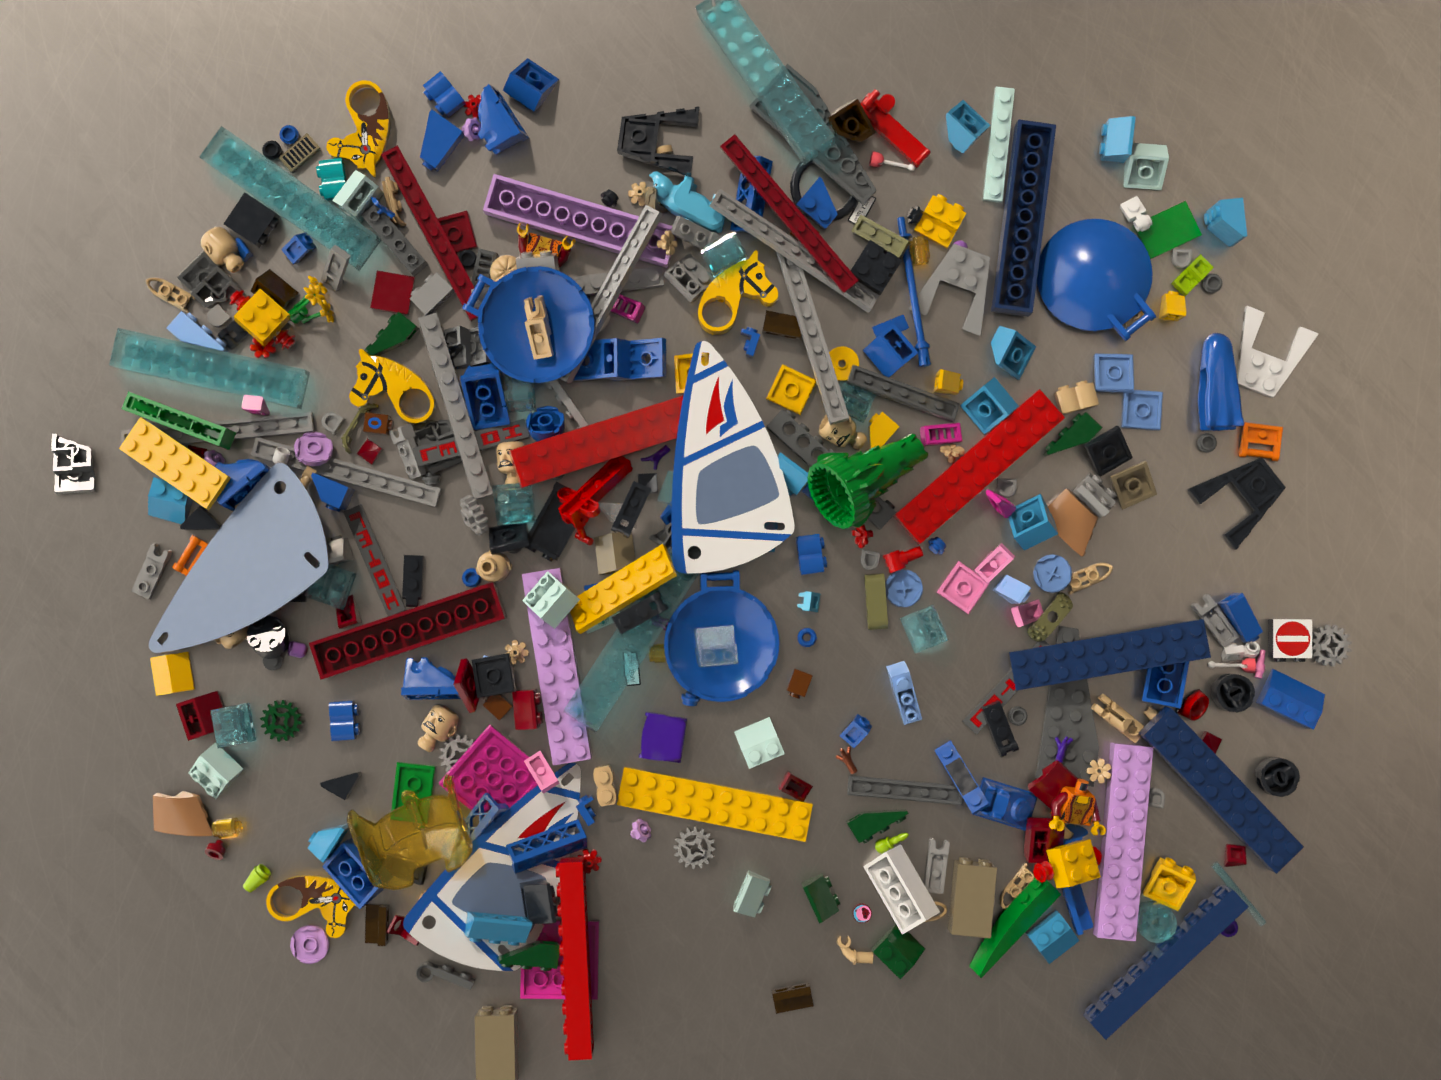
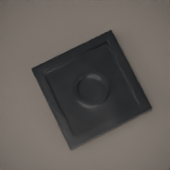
M1119 426L1113 427L1084 444L1096 473L1100 477L1133 458Z
M526 520L490 527L489 545L491 554L528 547L529 538Z
M510 653L471 660L477 698L516 692Z

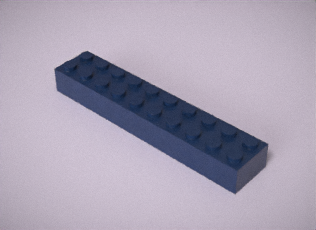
M1018 119L1014 126L991 312L1026 317L1033 313L1056 124Z
M1204 619L1014 651L1009 652L1015 690L1018 691L1211 658Z
M1165 706L1138 732L1270 871L1277 874L1304 848L1172 708Z
M1224 884L1217 886L1212 891V895L1208 899H1203L1194 912H1189L1180 925H1175L1166 938H1161L1151 952H1146L1141 957L1142 961L1137 965H1132L1127 970L1128 974L1123 978H1118L1113 983V988L1109 991H1104L1099 996L1100 1000L1098 1002L1090 1004L1085 1009L1086 1013L1083 1016L1107 1040L1249 906L1233 889Z

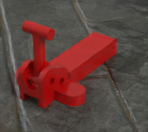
M874 89L860 103L873 128L910 163L918 168L930 155L931 151L889 114L895 105L894 96L885 94L877 100L880 93Z
M622 456L611 459L577 491L564 487L557 492L559 501L563 503L558 508L562 520L567 524L572 523L574 528H576V539L589 546L593 544L594 540L587 536L584 526L589 518L600 514L601 509L598 502L633 470L630 460Z

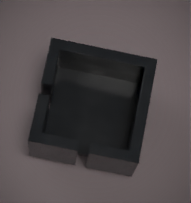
M869 240L850 271L859 280L858 282L876 294L881 295L901 264L902 259L889 251L886 254L883 253V247Z

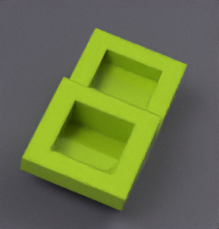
M1200 254L1171 284L1183 296H1186L1214 267Z

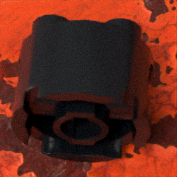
M267 615L249 625L247 640L260 657L274 659L283 652L285 653L288 649L290 634L280 619Z
M1228 673L1218 677L1211 685V696L1213 702L1223 711L1238 713L1245 711L1252 705L1255 689L1247 677Z
M1266 758L1255 768V778L1258 786L1262 791L1273 796L1284 797L1290 795L1296 790L1300 781L1298 768L1294 763L1284 758Z

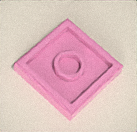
M958 561L936 593L969 614L990 582L987 583L980 575Z

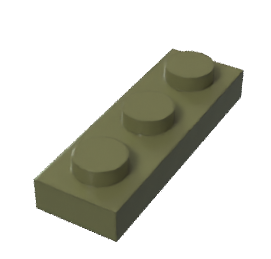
M863 215L859 216L851 230L860 237L875 242L883 247L884 250L889 251L900 259L910 244V241Z

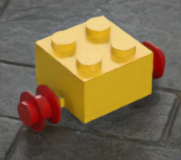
M261 289L252 297H245L243 295L244 290L240 292L238 290L235 291L230 297V305L236 304L238 306V312L234 315L237 324L264 347L274 336H276L275 344L281 343L283 345L282 350L286 348L289 350L295 344V335L290 337L288 329L281 331L290 321V315Z
M1091 839L1074 841L1046 850L1049 862L1037 863L1033 870L1034 877L1039 882H1045L1046 879L1052 880L1054 877L1056 888L1072 887L1101 877L1098 865L1101 863L1102 854L1100 850L1092 846Z

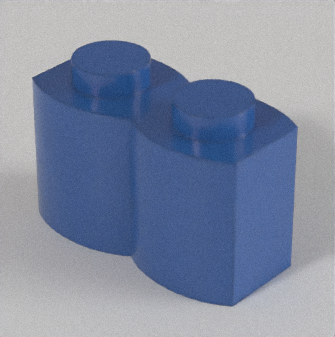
M441 71L423 84L425 88L423 93L429 101L433 99L437 103L435 108L441 116L445 114L449 118L466 104Z
M819 534L796 537L800 574L824 572V568H827L826 556L822 557L821 550L825 548L824 538L820 537Z
M354 700L329 702L331 741L354 740L357 738V735H360L359 723H356L355 719L359 714L358 704H355Z

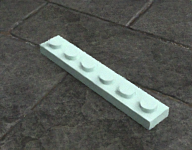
M995 87L983 201L1001 203L1003 200L1014 88Z

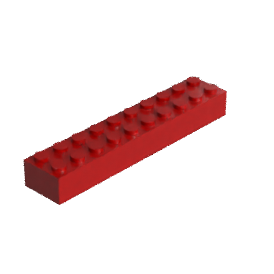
M1040 389L1037 390L893 517L918 545L921 544L1065 417Z
M683 396L510 450L509 454L520 488L676 439Z
M585 857L561 858L556 866V878L560 877V882L557 885V897L561 898L557 911L558 917L562 919L558 926L559 937L562 936L563 940L559 945L560 956H563L562 964H560L561 976H564L563 984H561L562 996L565 995L564 1003H562V1013L566 1015L565 1023H563V1033L567 1035L566 1043H564V1054L568 1055V1061L590 1060L594 1054Z

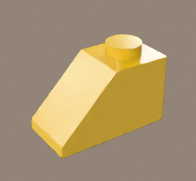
M1168 291V293L1161 296L1158 319L1179 321L1186 316L1185 296H1181L1179 292Z
M940 369L935 376L934 393L957 395L959 390L962 391L963 379H960L961 374Z
M881 412L880 415L875 413L869 420L871 423L868 427L870 449L878 445L879 447L883 446L900 427L884 412Z

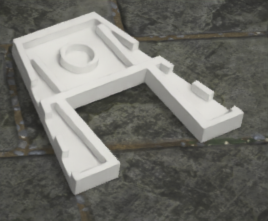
M1246 306L1237 372L1238 385L1273 398L1319 333L1299 327L1286 361L1252 348L1265 312Z

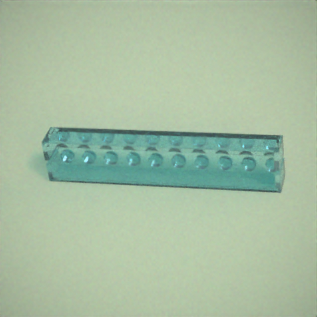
M704 0L695 7L702 23L803 165L817 157L818 151L823 153L836 144L835 136L738 0H714L716 5L714 7L712 0Z

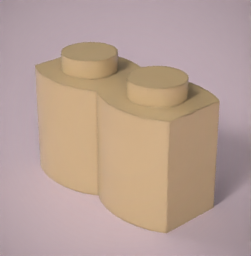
M1085 380L1076 383V387L1069 388V385L1058 388L1054 396L1058 410L1062 415L1099 405L1093 382L1088 383Z
M610 764L596 766L593 777L598 787L597 800L600 806L613 805L617 800V790L613 784V769Z

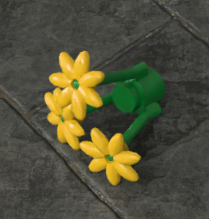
M308 276L311 284H309V288H303L307 294L288 311L290 320L295 324H298L300 321L305 324L314 318L326 316L328 323H333L334 318L332 315H334V312L330 310L331 305L326 302L325 296L319 294L321 291L325 295L328 290L323 286V283H318L317 278ZM310 302L314 306L317 302L322 307V310L307 316L308 310L305 306Z

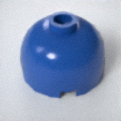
M552 406L537 408V412L533 414L531 412L526 419L530 436L538 442L563 434L565 430L564 414L559 412L558 408Z

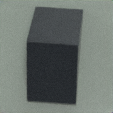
M199 506L180 525V529L219 530L222 524L206 508Z
M361 771L323 781L320 785L341 799L346 800L349 798L362 774Z

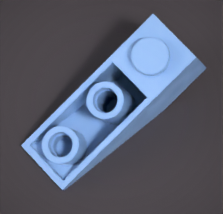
M181 311L166 328L186 344L224 353L229 352L225 348L226 343L219 337L213 338L210 335L212 331L204 324L201 327L196 323L198 319L190 312L186 314Z
M1004 575L993 591L1011 604H1020L1021 602L1024 603L1030 596L1029 590L1031 587L1009 575Z
M905 661L886 666L903 724L906 725L922 720L911 675Z

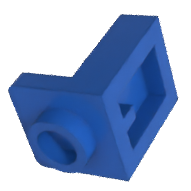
M301 233L295 235L281 250L292 264H297L309 251L314 250L316 246L309 235Z
M747 327L741 330V335L750 337L751 340H746L743 350L747 351V357L753 358L760 334L757 333L758 330Z
M857 714L854 720L840 734V737L855 748L868 735L872 725L867 718Z
M586 794L577 800L579 804L576 805V808L587 825L590 826L595 822L594 817L596 814L591 806L587 808L586 804L594 800V796L588 797Z

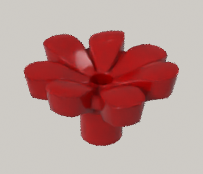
M469 95V101H465L466 104L463 105L464 108H467L465 114L466 116L472 114L473 118L479 119L478 108L481 102V95H477L476 98L473 95Z
M255 338L252 339L254 344L250 345V350L255 352L254 356L256 358H260L262 355L265 359L269 358V353L273 354L276 350L272 346L275 342L273 338L265 347Z
M864 524L856 528V530H852V536H856L854 539L855 544H858L859 548L865 547L869 542L868 538L873 537V531L866 530Z
M584 849L582 851L583 856L578 855L577 857H585L586 873L590 874L592 869L598 871L600 867L597 864L602 862V858L600 856L596 857L597 850L593 849L589 853L588 849Z

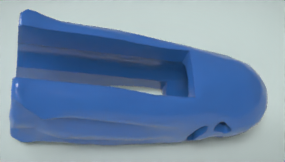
M1221 333L1210 334L1203 343L1197 400L1201 431L1235 430L1236 427L1244 426L1233 346L1230 339Z

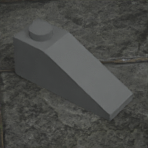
M342 535L330 538L331 541L326 543L328 565H338L354 560L348 538H342Z

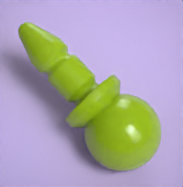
M901 833L892 838L887 836L886 839H879L875 843V849L878 853L883 854L894 848L895 844L904 841L909 834Z

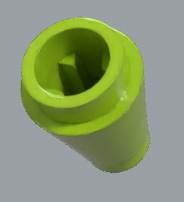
M263 864L255 866L243 884L244 889L252 893L253 890L269 880L270 870Z

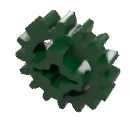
M276 700L274 701V706L272 704L267 705L269 710L262 711L265 717H261L260 720L264 721L265 724H262L261 728L266 727L267 730L264 734L270 733L271 740L277 737V742H280L284 737V740L288 741L289 735L294 738L296 737L295 731H301L298 725L303 724V721L299 720V717H302L303 714L297 713L299 707L293 708L294 702H290L287 705L286 700H282L281 704ZM278 708L288 709V711L281 712L280 710H278ZM281 717L285 718L284 724H279ZM292 717H294L293 726L291 724ZM282 729L286 733H278L275 730Z

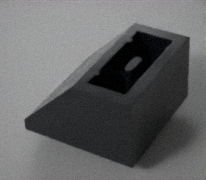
M544 879L520 883L525 917L532 924L555 923L558 911L557 906L553 905L552 897H555L553 885L550 886V883Z

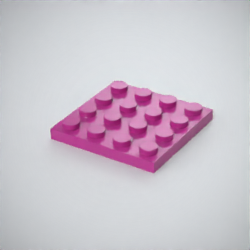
M489 725L439 781L441 787L471 811L485 793H489L498 804L506 803L510 808L538 784L524 762L529 756L492 725ZM488 801L484 804V813H488L492 807Z
M556 920L555 923L542 924L544 927L537 940L554 941L561 944L563 940L562 936L559 937L558 926L562 920ZM588 921L592 1000H598L599 921ZM560 952L557 969L552 968L551 971L540 970V967H532V969L521 968L520 999H565V995L562 996L561 984H563L564 976H561L560 964H562L563 960Z

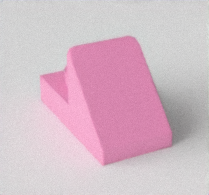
M1001 543L974 570L989 583L1015 558V555Z
M1039 599L1011 608L1018 627L1035 622L1043 613Z
M541 751L524 760L542 793L560 784Z

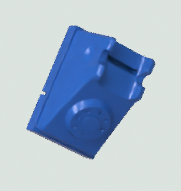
M490 84L485 86L481 92V102L478 108L479 121L481 122L478 136L481 140H486L487 144L485 146L488 151L498 154L520 141L524 142L529 136L499 90Z
M493 363L475 367L469 365L464 375L460 377L473 430L510 424L499 369Z
M253 459L238 460L236 463L231 464L217 463L215 467L231 477V479L216 500L221 506L234 511V507L247 496L271 468Z
M421 657L418 663L414 661V658L406 659L403 687H401V695L406 700L461 699L453 685L456 676L452 672L441 666L435 667L427 657Z
M982 777L979 788L990 806L975 815L1026 831L1027 818H1032L1037 797L1030 791Z

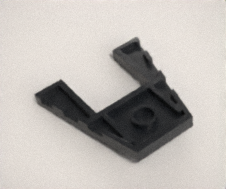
M697 106L695 109L685 110V108L676 109V112L668 113L661 111L647 116L646 114L622 117L617 153L691 177L693 156L656 153L660 124L698 127L700 107Z
M1262 457L1188 489L1196 501L1202 504L1231 482L1249 504L1253 512L1223 534L1235 550L1240 547L1243 540L1247 538L1251 530L1286 488Z

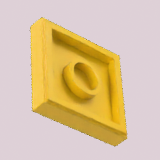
M782 364L766 399L801 415L816 380Z

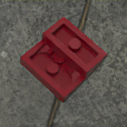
M1058 760L1042 769L1043 775L1028 784V790L1050 809L1052 800L1061 792L1062 788L1065 786L1075 787L1078 780Z

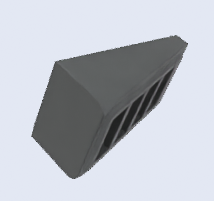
M479 248L472 276L474 287L477 284L479 271L488 273L487 278L491 279L490 269L480 267V265H488L491 268L492 263L499 256L498 253ZM483 256L492 258V260L487 261L483 260L482 258Z

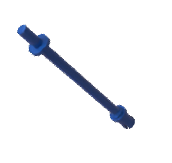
M898 217L899 236L906 240L911 239L912 234L907 233L905 218ZM908 246L903 254L917 336V343L914 348L918 352L919 367H927L931 365L928 350L930 344L924 338L910 248Z

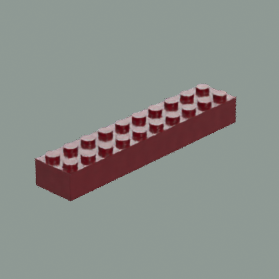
M490 582L310 642L309 646L320 680L507 619L496 583Z

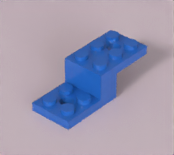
M619 338L594 340L586 357L589 356L590 358L589 364L586 365L584 359L573 381L596 379L624 381L667 377L666 338L632 341ZM650 354L651 360L647 364L645 358Z

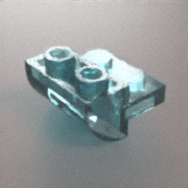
M734 231L724 234L719 240L707 244L701 250L702 257L714 278L736 263L746 260L747 257Z
M847 380L840 381L839 386L848 415L864 423L876 394L846 384Z
M519 483L493 485L497 526L536 522L532 485L520 488Z
M318 560L315 568H318L320 566V562ZM328 565L326 573L307 588L305 597L344 610L356 573L335 565Z
M934 604L900 618L915 654L949 640Z
M733 625L694 629L695 654L699 667L738 664L737 644H735Z
M250 703L210 710L217 748L256 741Z

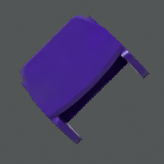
M645 712L647 718L642 731L639 758L681 763L687 718Z

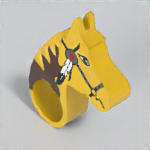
M361 80L349 87L345 97L346 106L356 125L357 131L347 135L344 139L336 137L329 139L326 147L332 157L352 161L359 170H368L375 178L376 165L382 157L381 154L385 151L390 133V110L385 95L379 86L371 81ZM372 88L379 93L380 104L375 114L371 116L361 115L353 110L352 98L359 89Z
M301 875L288 878L275 885L269 891L266 899L269 913L280 921H291L315 908H319L323 918L327 920L326 933L331 938H338L346 931L348 913L356 906L332 878L319 875ZM290 886L300 890L302 893L301 907L296 914L283 915L275 909L273 896L279 887Z

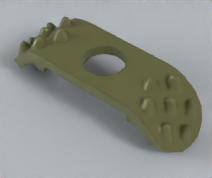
M368 403V405L365 404L358 409L359 411L345 434H343V437H341L344 444L342 447L349 454L352 453L350 445L353 440L350 436L365 412L369 413L371 410L379 409V405Z
M1059 592L1054 601L1036 622L1028 628L1027 633L1031 639L1039 642L1045 640L1067 616L1073 607V603L1068 595ZM1051 611L1056 612L1058 616L1057 620L1053 623L1047 618L1048 613Z

